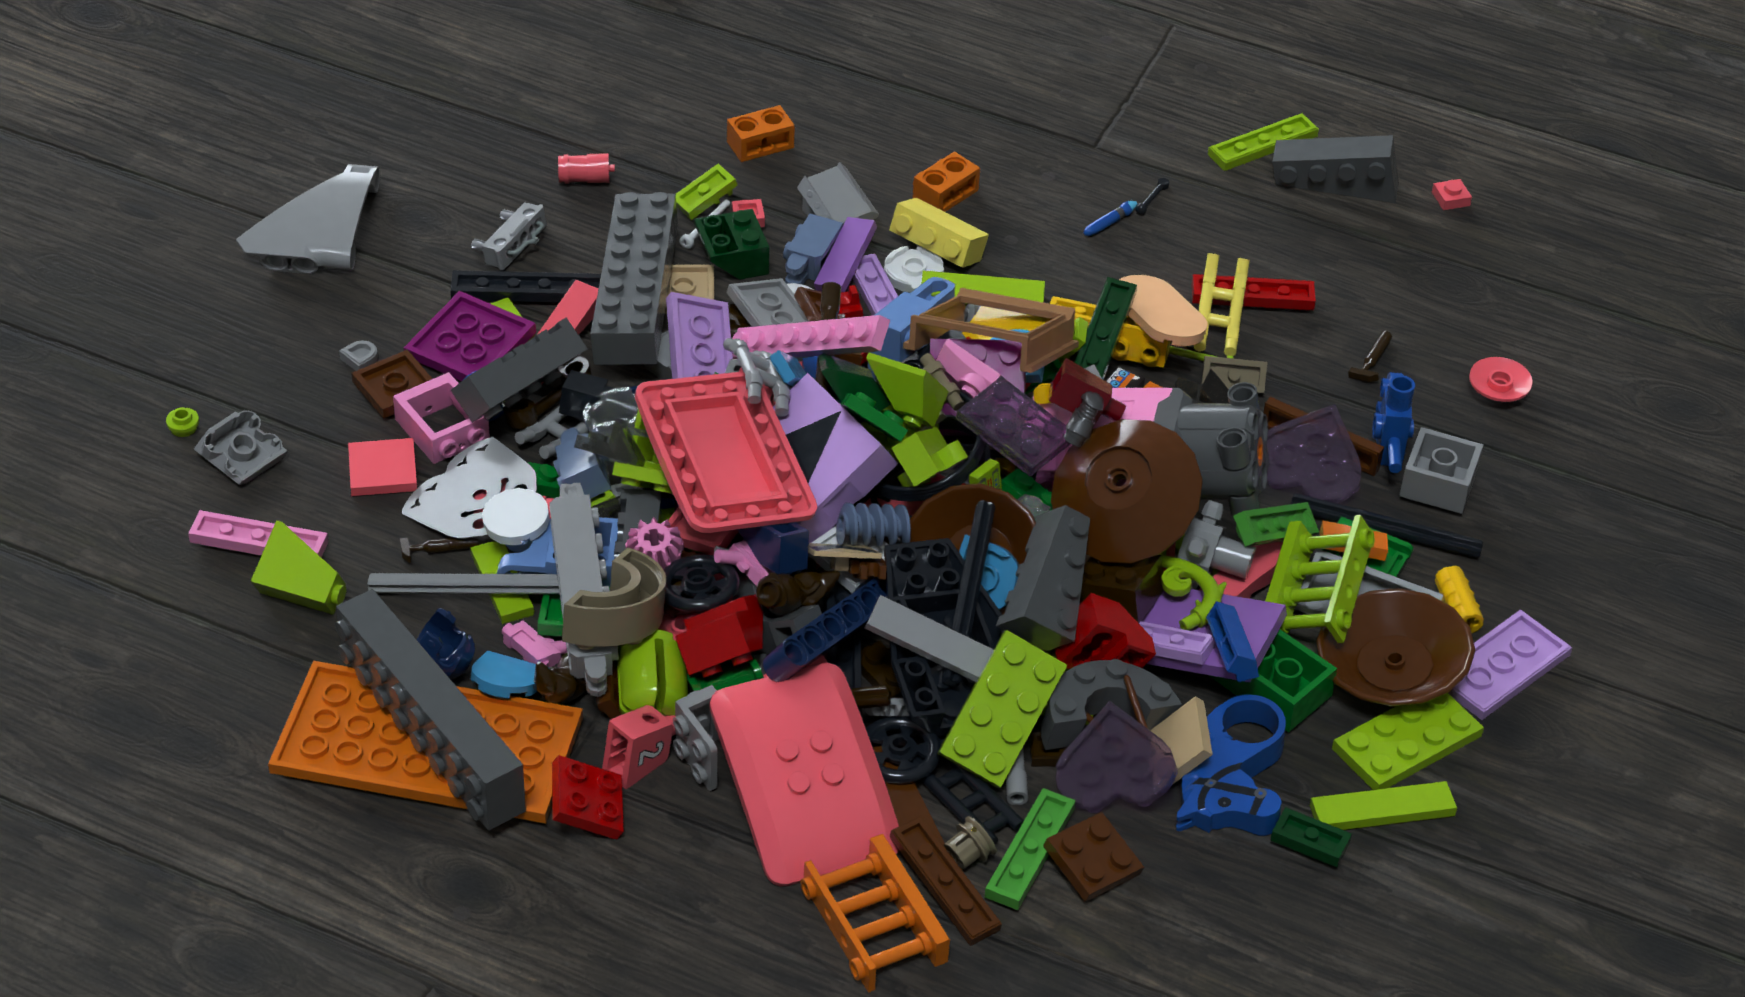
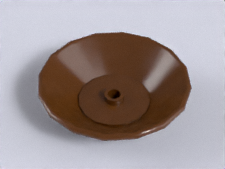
M1121 419L1092 429L1090 438L1086 439L1081 447L1072 445L1054 475L1051 504L1053 510L1067 505L1090 518L1086 555L1100 562L1132 564L1160 555L1185 534L1199 510L1203 479L1195 453L1175 431L1151 420ZM1126 479L1123 486H1116L1118 480Z
M982 483L955 485L926 499L910 518V542L949 538L959 552L964 535H970L976 505L979 501L985 500L994 503L996 507L989 542L1007 549L1015 557L1018 564H1022L1027 556L1025 548L1032 529L1036 525V521L1032 513L1009 492ZM1007 606L1000 609L1002 615L1005 614Z
M1401 588L1373 590L1358 595L1352 613V623L1347 630L1344 643H1337L1327 627H1321L1316 640L1318 655L1338 668L1337 674L1333 679L1336 686L1360 700L1388 706L1423 704L1449 693L1468 675L1476 652L1471 628L1453 607L1430 594Z

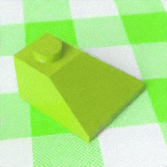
M869 352L866 359L893 408L903 416L904 423L916 428H921L922 424L934 428L949 391L926 370Z

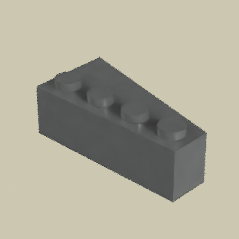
M1393 135L1276 140L1272 161L1276 185L1396 203L1399 180Z
M1067 505L1037 516L1036 525L1032 529L1025 548L1027 556L1024 563L1018 566L1015 574L1018 577L1014 590L1008 592L1005 600L1008 606L1005 614L999 616L996 624L997 627L1005 631L1008 630L1045 651L1075 642L1090 525L1089 517Z

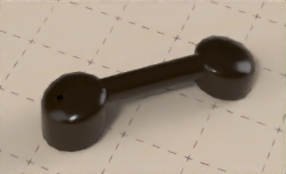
M577 357L561 369L562 377L560 378L562 384L534 404L532 400L523 398L508 409L503 405L502 408L507 425L513 429L523 430L538 422L540 415L560 401L562 386L571 370L592 375L588 360L584 357Z

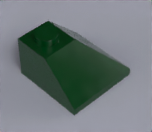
M825 353L818 356L821 372L841 402L846 394L852 393L855 395L857 392H862L877 402L873 408L879 412L891 405L881 384L870 369ZM848 411L860 424L864 422V420Z

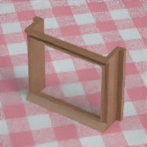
M960 288L956 297L919 314V316L911 315L910 338L903 342V349L915 351L929 344L930 339H937L952 329L1021 342L1020 371L1033 373L1078 347L1079 341L1073 340L1075 308ZM965 303L1045 317L1052 320L1027 333L964 322Z

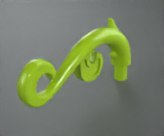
M1161 555L1162 567L1167 568L1162 574L1161 583L1167 594L1174 597L1188 594L1192 587V580L1200 586L1203 592L1202 602L1196 600V607L1190 611V615L1179 621L1180 628L1191 630L1196 626L1203 627L1208 623L1206 616L1215 602L1222 601L1227 583L1223 582L1218 585L1216 580L1206 570L1192 562Z

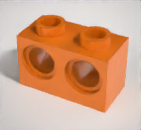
M781 105L727 119V143L740 162L794 148L795 125Z
M954 151L914 177L913 198H918L946 212L979 190L980 167Z

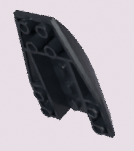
M943 538L885 545L884 560L887 566V598L952 629L965 560L951 540ZM982 585L980 586L970 638L991 649H995L1005 631L996 626L1002 613ZM890 641L891 665L911 721L930 733L937 734V736L947 735L976 682L963 676L959 686L947 685L942 681L944 666Z

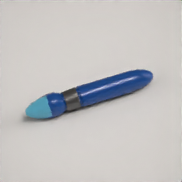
M1126 201L1122 203L1119 208L1112 210L1089 224L1084 229V235L1093 236L1124 216H1129L1135 209L1137 202Z

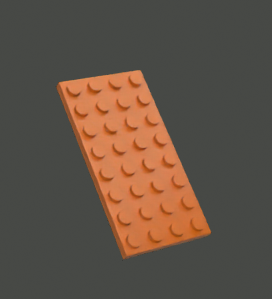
M319 661L312 662L269 760V773L467 809L464 800L453 795L445 777L442 774L437 775L433 771L423 751L418 752L414 748L410 735L405 729L400 730L396 726L390 711L386 707L382 708L379 706L368 685L363 686L360 683L353 667ZM456 686L523 764L526 812L514 818L546 824L552 807V762L558 755L569 758L583 719V708L510 696L509 699L485 694L480 690Z

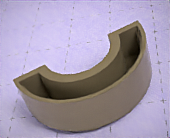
M627 547L612 561L609 592L579 590L564 604L562 641L575 644L577 648L582 650H590L595 647L639 644L643 641V638L654 633L660 627L664 616L666 575L660 564L648 555Z

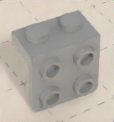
M713 685L693 691L688 696L675 701V717L673 718L676 739L673 740L674 750L681 760L685 759L691 766L695 780L699 784L703 782L709 791L717 788V747L714 741L719 740L709 706L712 695L717 691Z

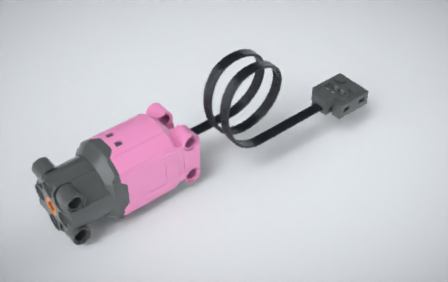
M730 359L725 373L739 372L741 365L738 359ZM1242 382L1230 387L1227 392L1229 403H1197L1181 388H1112V398L1126 405L1120 420H1151L1175 431L1195 453L1203 479L1200 499L1228 500L1232 517L1242 511L1260 509L1258 495L1266 490L1267 470L1270 466L1267 450L1268 421L1266 414L1260 410L1255 385ZM831 387V396L835 400H840ZM961 391L960 397L965 403L963 407L972 413L977 421V425L967 419L954 415H946V418L938 424L939 429L961 431L976 439L975 443H960L968 456L965 462L949 476L931 484L916 487L885 484L895 473L903 469L899 462L869 492L871 503H876L881 508L882 506L877 501L879 495L897 501H925L950 486L964 483L969 478V474L976 469L981 458H985V462L990 458H1008V452L990 450L979 407L971 397ZM1033 396L1030 410L1026 416L1021 442L1026 463L1028 466L1037 469L1035 481L1052 492L1055 472L1072 446L1063 436L1067 429L1065 427L1073 413L1053 403L1036 404L1034 403ZM1101 414L1093 429L1115 421ZM1126 479L1118 480L1116 486H1123Z

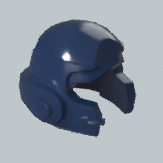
M439 608L426 623L417 641L449 679L454 680L464 674L471 665L475 654V644L471 635H467L465 631H460L456 627V618L451 612Z

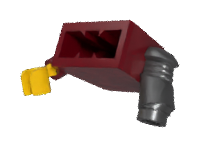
M1065 358L1051 384L1042 383L1034 389V403H1053L1073 413L1065 427L1067 429L1063 438L1077 447H1081L1083 442L1090 438L1094 424L1097 423L1101 414L1113 421H1118L1126 409L1125 404L1112 398V385L1067 358Z

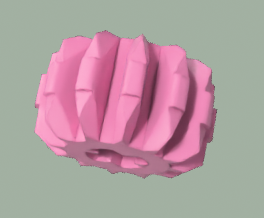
M655 517L652 518L649 524L640 520L638 529L630 528L628 533L629 539L625 543L626 548L635 549L654 559L663 570L665 567L670 566L673 561L680 559L681 553L684 550V542L680 538L678 527L671 528L668 519L661 524L657 523Z

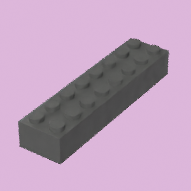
M627 192L615 195L590 333L594 365L657 364L678 229L676 194H666L664 192L636 194Z
M371 589L337 605L338 621L335 622V629L340 637V645L337 647L340 658L346 665L351 664L363 686L368 685L379 706L382 708L386 707L390 711L396 726L400 730L405 729L410 735L414 748L418 752L423 751L433 771L437 775L442 774L445 777L453 795L464 800L472 818L476 821L480 820L488 830H491L526 812L524 771L521 761L378 594Z

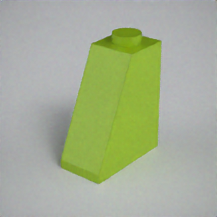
M276 520L251 579L252 584L262 594L334 615L336 606L343 603L345 599L346 583L337 571L283 522Z

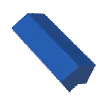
M1216 601L1206 619L1227 672L1234 673L1237 682L1259 677L1256 658L1235 607Z

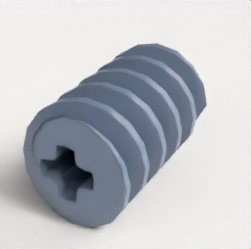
M846 502L843 504L837 520V542L839 545H843L845 536H849L850 544L855 546L858 537L862 536L864 546H869L872 537H875L878 547L883 545L885 537H888L889 545L896 544L898 538H901L902 543H908L911 536L908 510L902 504H898L895 508L890 504H884L880 508L876 503H872L869 507L864 503H858L854 507L852 503Z

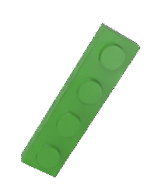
M1308 502L1246 510L1233 516L1236 522V532L1245 547L1284 541L1288 524L1291 521H1302L1312 536L1319 533Z
M1045 788L1042 789L986 886L985 898L1019 910L1049 856V853L1043 847L1046 839L1063 831L1075 810L1076 800Z

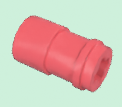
M608 153L577 156L564 154V156H558L559 182H565V184H569V182L609 183V172H615V164L609 165Z

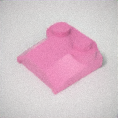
M947 339L936 361H940L944 366V374L951 383L954 382L960 391L975 401L982 417L985 414L991 413L999 404L1001 374L950 339ZM965 407L961 408L966 415L974 417Z

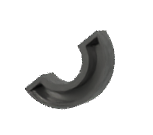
M1118 659L1085 662L1066 671L1051 694L1041 722L1042 743L1045 750L1078 745L1087 720L1086 712L1090 715L1111 714L1123 718L1133 725L1136 730H1140L1126 690L1125 675L1131 678L1149 731L1178 710L1182 703L1168 683L1143 668Z

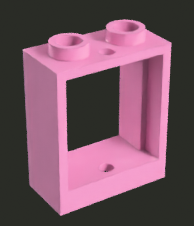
M449 372L393 396L395 420L414 439V442L433 464L462 452L478 441L490 438L489 420L487 421L483 416L472 423L450 391L459 383ZM454 405L466 419L434 433L422 418Z

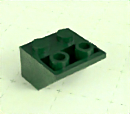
M753 209L694 219L695 227L710 262L739 280L769 275V245Z

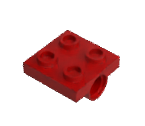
M558 755L552 762L553 820L617 840L624 832L622 775Z

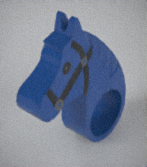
M1239 695L1219 705L1207 716L1213 755L1182 776V806L1177 812L1176 819L1178 822L1176 824V831H1183L1197 826L1210 833L1212 829L1233 827L1265 836L1272 833L1280 818L1282 801L1279 795L1270 789L1256 787L1252 777L1273 765L1281 757L1285 739V716L1276 703L1265 697ZM1252 722L1265 726L1274 735L1263 742L1245 743L1238 740L1233 741V737L1225 731L1235 724Z

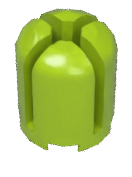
M657 629L648 637L643 638V641L639 644L618 645L617 677L619 711L621 715L646 705L654 707L664 716L675 715V701L688 696L686 666L677 641L673 639V634Z

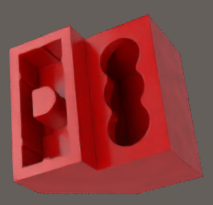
M1090 593L1079 605L1075 642L1055 648L1057 659L1067 664L1066 668L1068 669L1085 662L1118 659L1143 668L1156 655L1153 638L1119 602L1094 593Z
M756 594L743 596L683 620L687 631L675 636L689 675L701 673L703 678L722 672V664L732 661L733 666H737L753 660L751 653L761 650L763 646V612Z

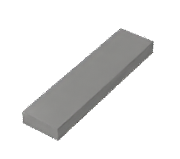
M882 595L878 598L865 626V629L977 682L994 649Z

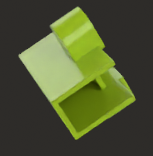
M937 427L916 432L891 448L905 470L904 473L897 477L901 485L905 487L926 485L931 482V478L936 477L937 473L949 470L968 458L960 442L956 440L947 445Z

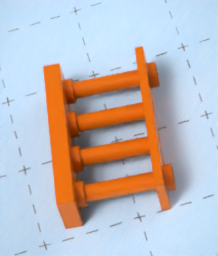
M883 834L870 838L869 854L866 855L865 860L820 876L811 860L804 862V878L800 880L803 894L808 900H813L848 958L853 977L857 981H862L868 993L875 990L876 970L919 953L927 955L934 967L948 962L949 937ZM869 873L874 876L877 875L882 882V886L836 902L829 888ZM887 899L890 902L894 901L899 909L897 913L854 929L845 917L846 914ZM902 926L911 928L916 936L914 940L869 956L861 943Z

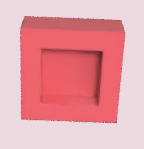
M1461 179L1433 183L1432 194L1443 210L1471 205L1472 196Z
M761 199L732 201V212L753 209L760 227H765V215Z

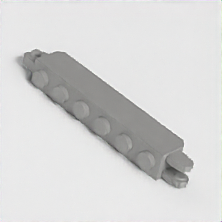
M580 483L560 484V496L550 502V524L562 617L564 615V604L579 590L591 592L610 591L609 586H602V580H607L605 559L599 560L598 554L603 553L602 534H595L594 528H599L598 507L591 508L590 495H584ZM566 642L570 674L578 679L585 678L586 690L590 693V696L599 697L605 694L607 691V676L613 675L612 661L619 660L618 646L595 647L590 650H582L577 648L575 644Z

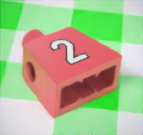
M646 705L609 720L602 769L622 775V787L628 789L662 765L668 759L671 738L676 735L673 725L675 715L664 716L654 707Z

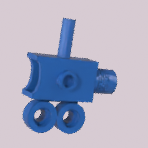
M1389 372L1387 378H1382L1380 397H1383L1382 401H1377L1372 438L1376 439L1377 444L1384 447L1381 465L1389 466V470L1392 473H1398L1402 470L1407 440L1413 437L1414 432L1411 404L1415 382L1402 373Z

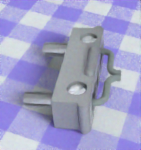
M524 202L515 212L502 210L500 218L506 220V222L487 241L474 239L471 243L472 249L483 251L486 265L498 267L499 270L505 269L529 244H536L539 241V238L536 236L547 226L542 204L534 205Z

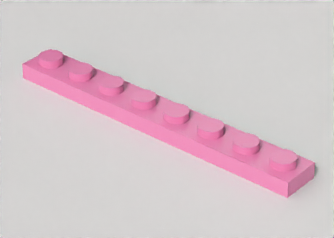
M881 315L744 327L738 328L732 339H740L746 342L749 352L757 350L774 354L780 350L795 358L820 356L823 353L836 355L875 352L882 349L890 320ZM732 352L733 359H737V356Z

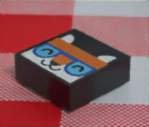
M1117 366L1105 381L1110 383L1112 388H1143L1145 378Z

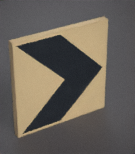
M809 543L808 553L811 555L830 557V569H834V571L848 572L849 558H882L881 553L864 545Z

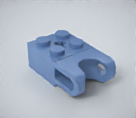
M932 277L911 293L904 291L875 315H881L889 319L890 323L881 351L870 353L902 362L921 348L915 351L903 349V342L910 338L911 315L919 316V314L954 298L955 284L943 278ZM941 291L935 297L931 296L933 292ZM868 363V369H870L873 372L871 366Z
M599 517V528H594L595 534H602L603 553L598 554L599 560L605 559L607 580H602V586H610L612 561L614 560L615 541H617L618 518ZM550 521L547 529L537 539L530 541V538L523 540L520 545H506L511 551L519 553L505 554L501 558L497 569V574H557ZM510 570L521 571V572H519V573H512V572H510Z

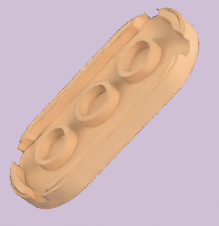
M1130 275L1119 279L1137 285V293L1128 316L1152 339L1162 343L1164 339L1172 341L1171 345L1178 347L1192 346L1203 340L1208 326L1206 318L1169 283L1147 275Z

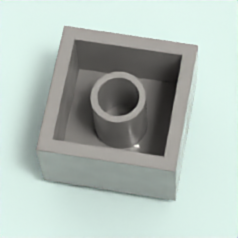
M1421 427L1405 468L1399 496L1463 514L1478 471L1484 444Z

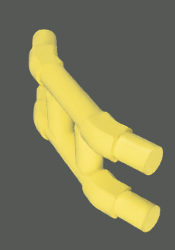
M1208 253L1199 304V312L1206 318L1208 326L1203 340L1195 344L1194 349L1198 352L1205 350L1209 325L1227 328L1224 353L1227 356H1235L1237 353L1250 260L1238 258L1232 290L1215 287L1220 255ZM1212 300L1230 301L1229 316L1211 313Z

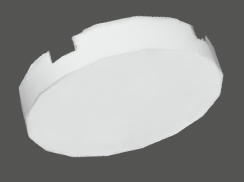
M904 246L893 250L886 257L884 271L894 288L911 293L921 285L923 271L944 272L942 258L921 246H917V249H909V246Z
M515 488L500 492L485 504L482 512L483 525L488 536L498 543L506 545H520L523 540L530 538V541L537 539L547 529L550 521L546 500L542 495L530 489Z

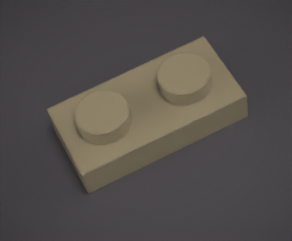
M1204 356L1201 387L1229 390L1230 387L1237 383L1247 382L1255 385L1257 393L1264 394L1268 362Z

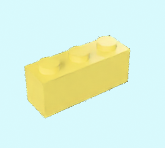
M918 198L897 203L889 229L891 232L962 268L981 261L989 236L984 231Z

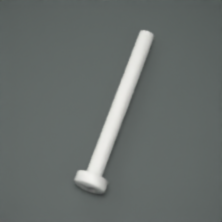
M725 199L710 215L721 214L730 206V201ZM695 228L689 235L684 234L681 236L679 242L683 248L691 249L694 246V240L699 236L697 229Z

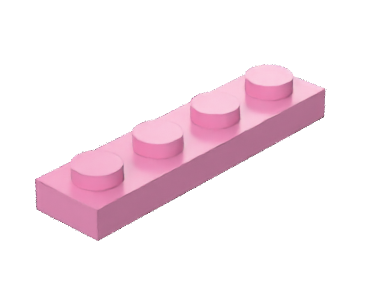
M200 510L188 533L189 541L195 544L262 555L275 523ZM287 526L322 558L328 545V533Z

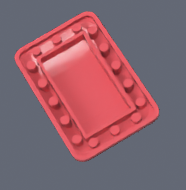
M744 372L647 381L637 386L635 400L650 442L670 489L688 524L693 529L702 533H712L800 522L815 516L817 502L764 387H762L761 402L758 404L749 403Z
M822 663L803 668L791 678L782 682H775L769 677L722 688L712 695L709 704L710 712L765 875L770 882L781 887L800 883V880L804 878V862L809 860L812 861L820 876L865 860L866 855L869 854L870 838L880 834L885 836L896 854L899 852V849L890 839L891 830L899 827L890 796L847 679L838 666L831 663Z

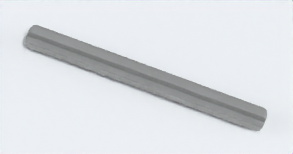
M372 573L368 578V590L373 589L376 593L559 594L557 574Z

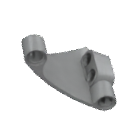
M348 164L343 173L320 183L278 208L239 236L236 242L245 255L259 256L262 265L269 270L312 274L318 270L319 266H323L326 269L352 271L356 258L354 240L368 192H378L380 181L379 167Z

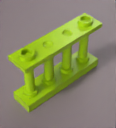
M1361 515L1354 516L1350 533L1312 536L1302 521L1289 522L1265 600L1286 605L1287 616L1280 627L1286 634L1290 629L1327 627L1337 643H1344L1347 630L1352 623V613L1369 553L1375 542L1373 530L1369 528ZM1345 547L1343 558L1340 560L1309 562L1311 553L1315 549ZM1338 573L1334 586L1301 589L1303 579L1306 576ZM1330 600L1327 613L1293 616L1295 606L1299 602Z

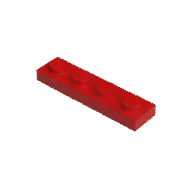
M1193 274L1192 303L1200 304L1204 275ZM1216 275L1215 287L1233 290L1235 276ZM1247 277L1243 306L1295 310H1314L1315 308L1314 281ZM1212 300L1213 305H1231L1230 301Z

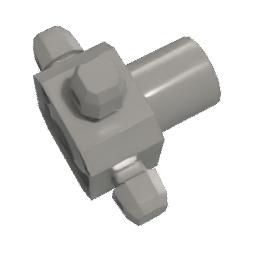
M1209 500L1205 503L1201 512L1204 515L1203 520L1194 517L1185 532L1177 558L1200 566L1210 575L1213 569H1217L1246 579L1256 547H1245L1242 542L1224 537L1226 528L1216 524L1217 520L1222 518L1223 504ZM1192 580L1191 589L1196 590L1198 584Z

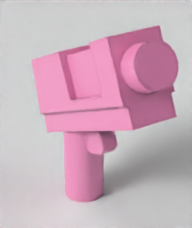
M744 540L733 543L729 550L717 549L714 553V561L716 563L736 565L756 587L760 579L773 572L759 563Z
M524 621L514 625L508 623L502 629L503 643L508 648H514L520 653L524 661L534 664L541 661L550 668L559 663L561 654L567 653L566 642L562 640L554 641L550 636L543 637L538 635V632Z

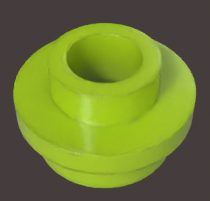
M177 408L166 417L168 429L178 437L192 435L199 424L197 412L190 408Z

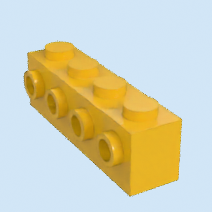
M1055 296L1050 301V304L1075 308V319L1081 317L1088 322V326L1096 308L1094 304ZM1127 316L1112 358L1118 361L1129 360L1139 362L1147 367L1158 366L1164 368L1171 341L1164 339L1162 343L1152 339L1134 320Z

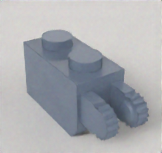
M809 214L804 223L798 225L795 237L792 242L788 241L783 252V258L786 259L785 269L788 273L785 278L786 284L796 283L803 285L807 279L816 280L843 227L842 222Z
M570 428L560 435L561 444L555 446L557 460L553 461L559 475L557 478L559 487L560 484L580 483L584 495L589 494L590 499L610 490L611 485L605 459L599 453L592 435L585 433L580 435L577 428Z

